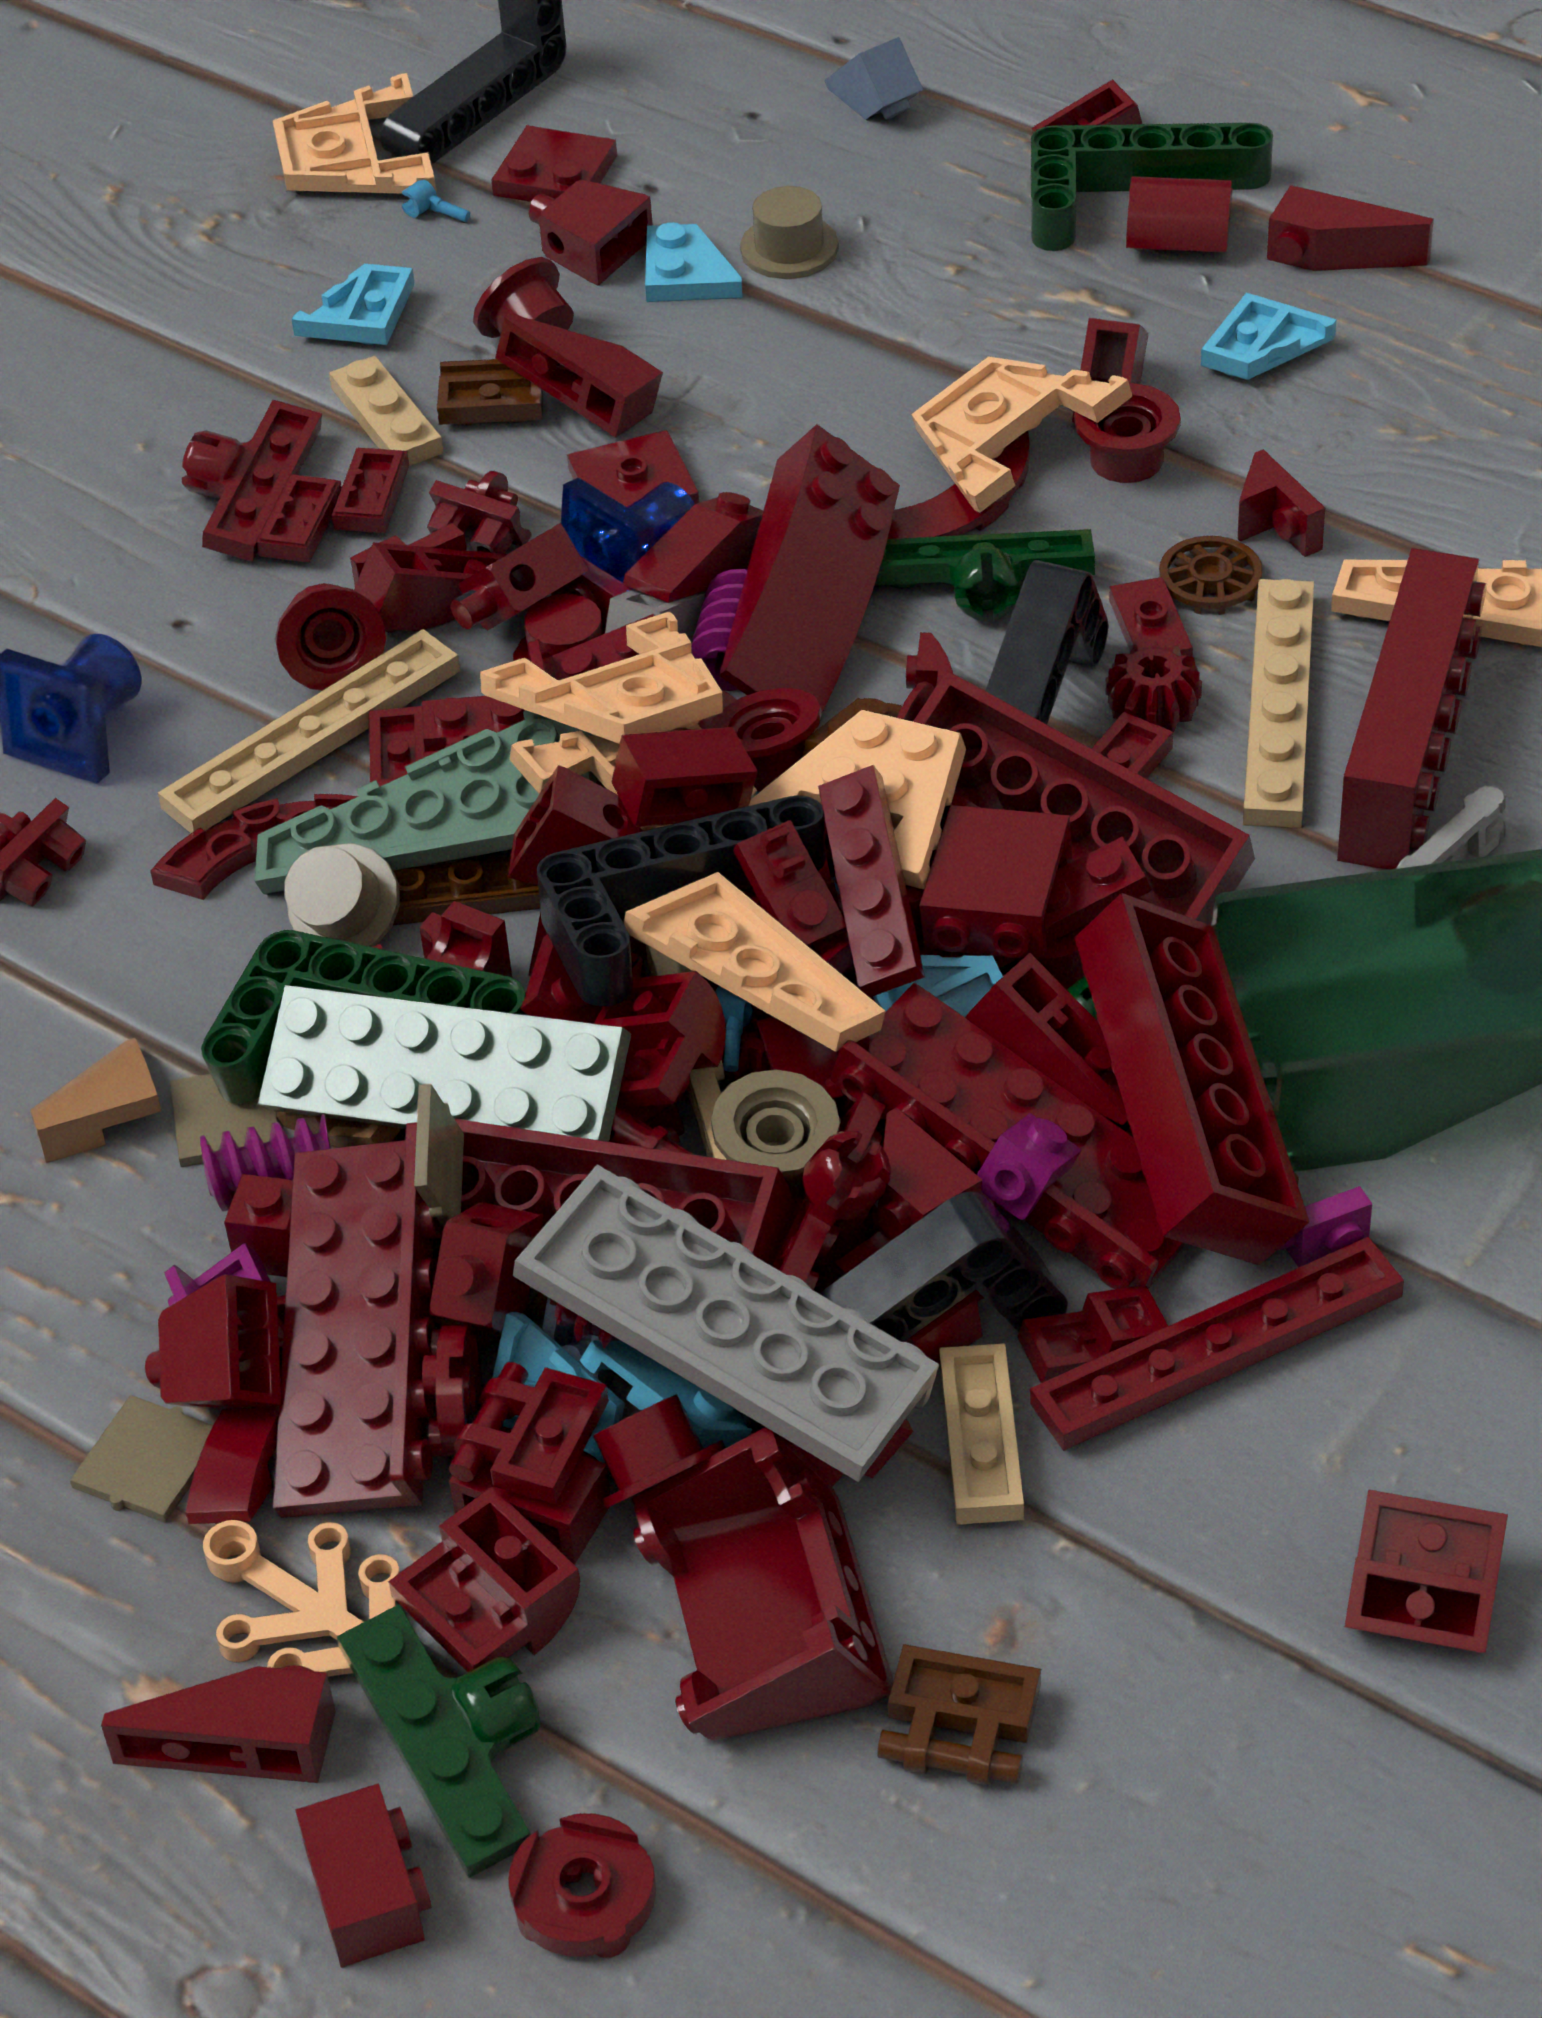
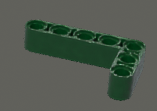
M1259 123L1062 125L1040 128L1033 133L1031 138L1032 242L1038 248L1046 251H1059L1070 247L1076 239V192L1130 191L1131 177L1232 180L1233 190L1261 188L1269 183L1271 179L1273 133L1267 126Z
M282 930L266 937L257 947L204 1038L201 1051L202 1057L222 1097L231 1103L244 1104L260 1097L285 985L527 1015L521 1010L526 992L518 980L508 976L295 930Z

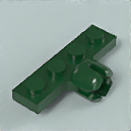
M1091 529L887 539L884 556L876 578V585L909 588L917 583L944 582L954 586L956 604L964 614L975 620L983 621V610L993 609L994 620H999L1015 608L1020 594V582L1025 579L1030 565L1035 560L1082 570L1095 575V552Z
M399 1604L338 1635L337 1640L341 1652L468 1878L515 1854L531 1833L492 1767L491 1762L497 1753L538 1732L541 1725L538 1703L529 1684L526 1682L520 1683L517 1677L522 1674L521 1670L511 1659L498 1656L458 1678H445L437 1671Z

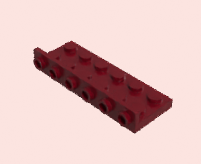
M914 982L885 1012L880 1031L859 1040L857 1043L848 1040L840 1048L830 1080L839 1086L841 1091L850 1100L856 1102L863 1093L868 1094L886 1106L881 1115L885 1120L887 1113L897 1107L976 1175L1000 1135L1031 1113L1036 1118L1046 1119L1058 1125L1066 1133L1067 1140L1082 1151L1071 1169L1045 1189L1032 1213L1023 1220L1043 1233L1055 1248L1063 1252H1069L1097 1272L1100 1279L1109 1287L1119 1289L1133 1286L1145 1288L1147 1286L1149 1289L1186 1245V1243L1163 1237L1161 1228L1156 1220V1211L1146 1177L1141 1169V1160L1134 1137ZM997 1204L1001 1209H1003V1210L1006 1211L1007 1213H1010L1009 1211H1007L1006 1209H1004L1002 1206H1000L999 1204Z
M417 1122L406 1124V1139L404 1141L295 1153L280 1384L281 1405L279 1406L273 1495V1509L281 1518L422 1505L423 1480L430 1479L433 1470L431 1447L428 1440L425 1439L426 1418H432L434 1415L435 1395L426 1396L424 1393L422 1363L424 1355H432L431 1335L432 1330L436 1329L434 1320L430 1317V1302L437 1262L433 1258L434 1239L441 1237L443 1227L436 1217L430 1216L429 1207L414 1187Z

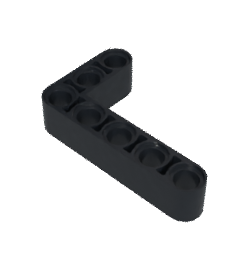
M498 0L502 32L394 110L382 125L380 132L382 148L399 157L428 153L432 165L553 75L561 67L566 55L562 0Z
M1039 560L1032 562L1025 576L986 687V692L1048 724L1069 661L1095 667L1101 660L1106 646L1109 628L1108 619L1090 572Z
M789 796L556 852L542 859L537 866L542 924L580 998L591 1005L605 1007L624 1002L631 996L633 976L629 933L622 922L625 919L626 911L716 872H719L742 892L753 889L733 852L737 843L791 820L817 871H819L826 861L825 820L822 805L817 800L807 796Z
M965 1192L948 1199L819 1293L842 1308L858 1312L868 1323L900 1342L909 1339L975 1290L1018 1332L1022 1321L1025 1319L1065 1314L1068 1308V1301L1038 1252L978 1192ZM739 1411L747 1428L752 1429L751 1433H755L765 1427Z

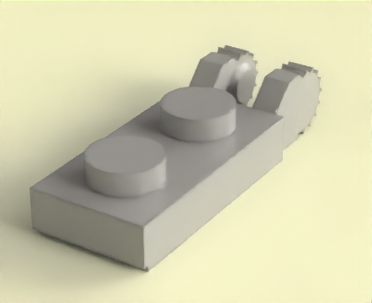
M1485 785L1482 788L1478 787L1477 790H1473V794L1470 793L1463 799V809L1447 824L1440 825L1427 842L1412 855H1407L1401 860L1396 868L1393 879L1394 886L1396 887L1397 915L1412 922H1418L1485 861V857L1499 845V841H1503L1506 833V822H1503V818H1499V813H1503V809H1506V794H1503L1504 790H1500L1499 787L1495 788L1493 785L1490 787Z

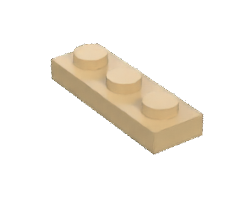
M376 356L354 361L348 366L329 372L331 389L379 449L407 451L409 466L444 453L442 438Z
M1005 1343L939 1348L956 1525L1024 1520V1500Z

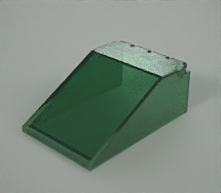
M1542 849L1236 890L1216 895L1212 927L1217 936L1294 1172L1386 1159L1542 1084Z

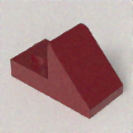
M1264 449L1255 452L1239 500L1237 539L1243 541L1275 528L1279 537L1288 541L1304 557L1323 550L1325 507Z

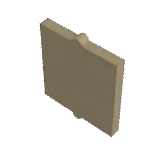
M211 1074L170 1081L178 1156L181 1167L203 1163L200 1145L201 1135L206 1137L213 1151L219 1150L222 1132L230 1131L238 1147L244 1146L247 1127L253 1126L262 1141L269 1142L272 1123L278 1122L277 1111L268 1110L259 1105V1098L244 1104L231 1103L225 1100L219 1093Z
M423 1084L418 1086L414 1187L429 1207L430 1216L436 1217L444 1229L447 1220L461 1213L464 1133L450 1113L449 1104L442 1101L432 1084Z
M130 1395L71 1477V1486L76 1490L111 1502L112 1508L116 1511L127 1508L166 1523L191 1486L201 1451L213 1425L184 1415L183 1409L179 1406L168 1409Z

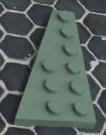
M526 710L523 712L525 720L497 733L487 728L405 766L408 774L383 786H380L377 780L357 788L359 797L330 810L321 805L258 834L255 883L263 894L284 891L285 879L291 865L301 854L314 847L354 843L373 849L391 865L393 871L512 849L515 831L539 796V793L510 761L511 745L518 741L529 739L533 740L534 746L559 742L560 734L582 730ZM582 731L586 737L594 736V734ZM591 771L581 775L596 783V776Z

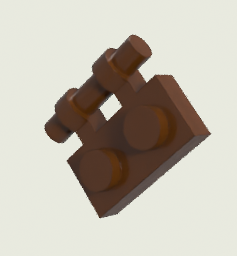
M903 1644L888 1700V1717L912 1723L909 1734L882 1730L878 1743V1758L904 1762V1770L926 1774L928 1768L931 1767L967 1774V1782L989 1785L991 1779L1018 1784L1022 1770L1023 1755L996 1750L999 1738L1022 1743L1028 1742L1041 1687V1669ZM941 1727L973 1733L972 1746L934 1739L936 1728Z

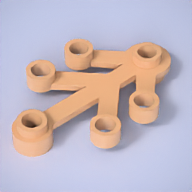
M228 1520L218 1523L207 1532L203 1540V1550L207 1566L214 1576L230 1583L245 1580L293 1611L254 1618L244 1614H235L222 1620L217 1627L216 1637L220 1652L225 1659L232 1662L247 1661L257 1654L260 1645L323 1636H332L337 1640L338 1635L363 1623L362 1620L349 1613L347 1609L344 1564L351 1555V1547L348 1533L342 1525L326 1522L319 1524L309 1533L308 1546L311 1559L317 1569L318 1592L262 1557L257 1535L249 1524L239 1520ZM327 1542L339 1543L338 1546L330 1550L320 1549ZM377 1554L370 1556L359 1567L358 1575L363 1594L369 1599V1619L396 1606V1600L391 1595L388 1581L399 1574L400 1570L397 1561L388 1555ZM233 1555H240L239 1557L233 1559H227L228 1557ZM378 1574L390 1575L383 1582L370 1581L372 1577ZM243 1633L249 1635L245 1640L238 1643L228 1641L236 1634ZM339 1647L303 1653L297 1648H283L276 1651L267 1663V1667L284 1668L291 1665L304 1666L313 1671L327 1672L328 1677L353 1673Z

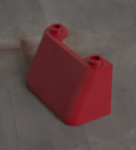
M764 1427L632 1498L639 1524L633 1531L637 1547L648 1563L651 1565L659 1563L673 1576L697 1671L681 1678V1694L676 1696L675 1699L679 1716L691 1733H701L707 1739L714 1741L864 1708L890 1695L893 1685L892 1674L841 1503L826 1476L789 1440Z

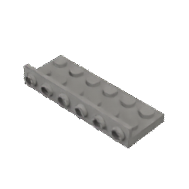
M598 1164L523 1250L514 1264L513 1276L857 1482L861 1480L914 1407L921 1409L928 1401L939 1366L938 1363L926 1357L913 1344L900 1342L868 1323L858 1312L842 1308L811 1290L800 1278L782 1273L755 1257L745 1246L737 1242H729L700 1225L687 1212L669 1207L642 1191L632 1180L626 1177H618Z

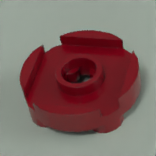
M470 1324L443 1325L441 1329H433L431 1335L432 1355H424L422 1382L424 1393L426 1396L436 1395L437 1416L429 1420V1444L433 1457L446 1456L448 1459H454L457 1453L454 1448V1442L462 1428L469 1424V1419L475 1417L476 1405L480 1404L479 1397L483 1391L481 1362L476 1335H470L472 1330Z
M591 1813L573 1814L560 1818V1827L548 1830L542 1836H539V1830H537L520 1845L509 1870V1892L520 1933L527 1940L560 1955L571 1957L597 1955L602 1958H611L621 1954L630 1944L631 1937L640 1931L646 1923L655 1902L656 1880L650 1855L639 1844L638 1836L628 1825L604 1815ZM583 1873L593 1874L594 1883L598 1889L591 1894L574 1896L570 1889L563 1887L566 1881L571 1883L578 1882Z

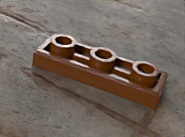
M511 856L480 860L462 859L454 863L394 870L399 883L400 907L393 926L424 922L432 912L442 915L453 901L487 914L540 909L538 885L508 877Z

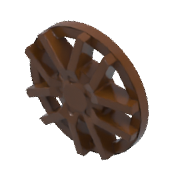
M1198 536L1183 540L1167 550L1160 562L1159 577H1163L1171 598L1194 607V613L1201 614L1202 609H1218V614L1222 615L1225 614V608L1240 604L1246 600L1252 602L1255 599V592L1258 590V580L1262 579V564L1257 554L1250 547L1237 540L1222 536ZM1204 548L1218 549L1214 553H1209ZM1189 551L1194 558L1192 559L1184 553ZM1233 552L1238 554L1232 559L1228 558ZM1172 563L1177 566L1175 568L1169 569ZM1250 565L1253 571L1245 569V567ZM1206 593L1215 594L1216 597H1204Z

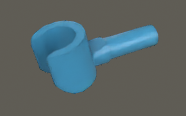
M426 180L417 181L402 191L403 195L410 198L402 204V209L412 218L418 217L428 209L437 213H443L465 223L470 218V211L437 197L434 187Z
M718 986L715 993L721 1003L725 1022L727 1023L723 1069L728 1072H735L739 1066L743 1027H747L751 1022L753 1010L749 1002Z

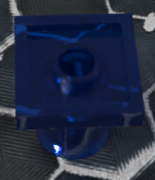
M578 477L563 484L561 524L580 556L623 583L625 574L695 503L681 487L670 482H664L626 507Z
M91 634L84 637L62 665L5 649L0 653V726L3 754L98 784L110 773L105 714L134 699L141 689L142 677L140 668L131 652L116 639L103 634Z

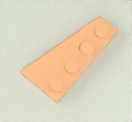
M1344 559L1332 594L1331 612L1390 621L1408 560ZM1502 560V569H1478L1477 582L1486 583V594L1481 617L1473 616V619L1476 620V625L1482 626L1481 637L1542 647V569H1527L1526 560Z
M719 872L626 911L624 926L630 936L690 970L697 971L704 978L835 1052L840 1050L848 1040L857 1042L880 1031L886 1012L882 1007Z

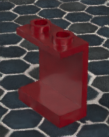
M950 805L920 902L924 949L1022 959L1031 953L1037 960L1045 961L1047 945L1044 916L1057 869L1071 863L1073 860L1069 815Z

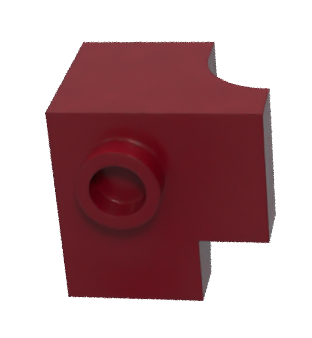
M453 901L442 915L432 912L419 927L425 959L513 978L505 920Z

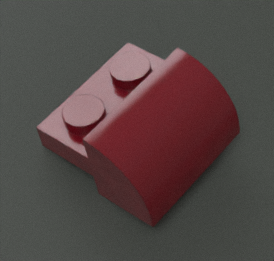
M1131 177L1126 248L1227 252L1232 209V180Z
M697 971L633 979L631 996L619 1004L602 1007L594 1024L623 1027L631 1033L617 1100V1106L621 1108L675 1103L676 1099L688 1087L691 1071L694 1069L718 1067L724 1052L726 1025L722 1006L713 988Z
M490 1487L439 1525L441 1543L388 1581L392 1597L467 1672L498 1656L508 1658L523 1646L533 1655L537 1654L554 1638L565 1624L575 1606L580 1590L579 1569L493 1487Z
M1368 1489L1344 1627L1486 1654L1508 1514Z

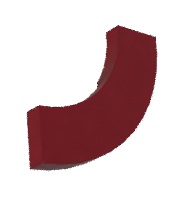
M1029 432L1023 433L1007 445L998 457L992 459L1011 470L1015 483L1011 490L979 513L973 509L957 485L954 484L946 491L929 500L894 510L888 539L959 536L974 528L981 531L995 521L1008 509L1009 500L1025 482L1030 458Z
M314 794L313 801L279 804L278 798L232 811L234 818L216 825L207 831L200 827L170 849L150 870L153 885L204 900L220 882L244 866L256 861L258 834L322 805L330 810L359 796Z

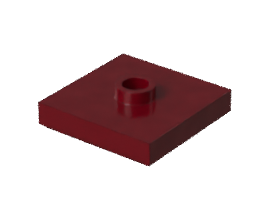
M667 430L567 454L568 469L598 532L689 510L696 503H699V492Z

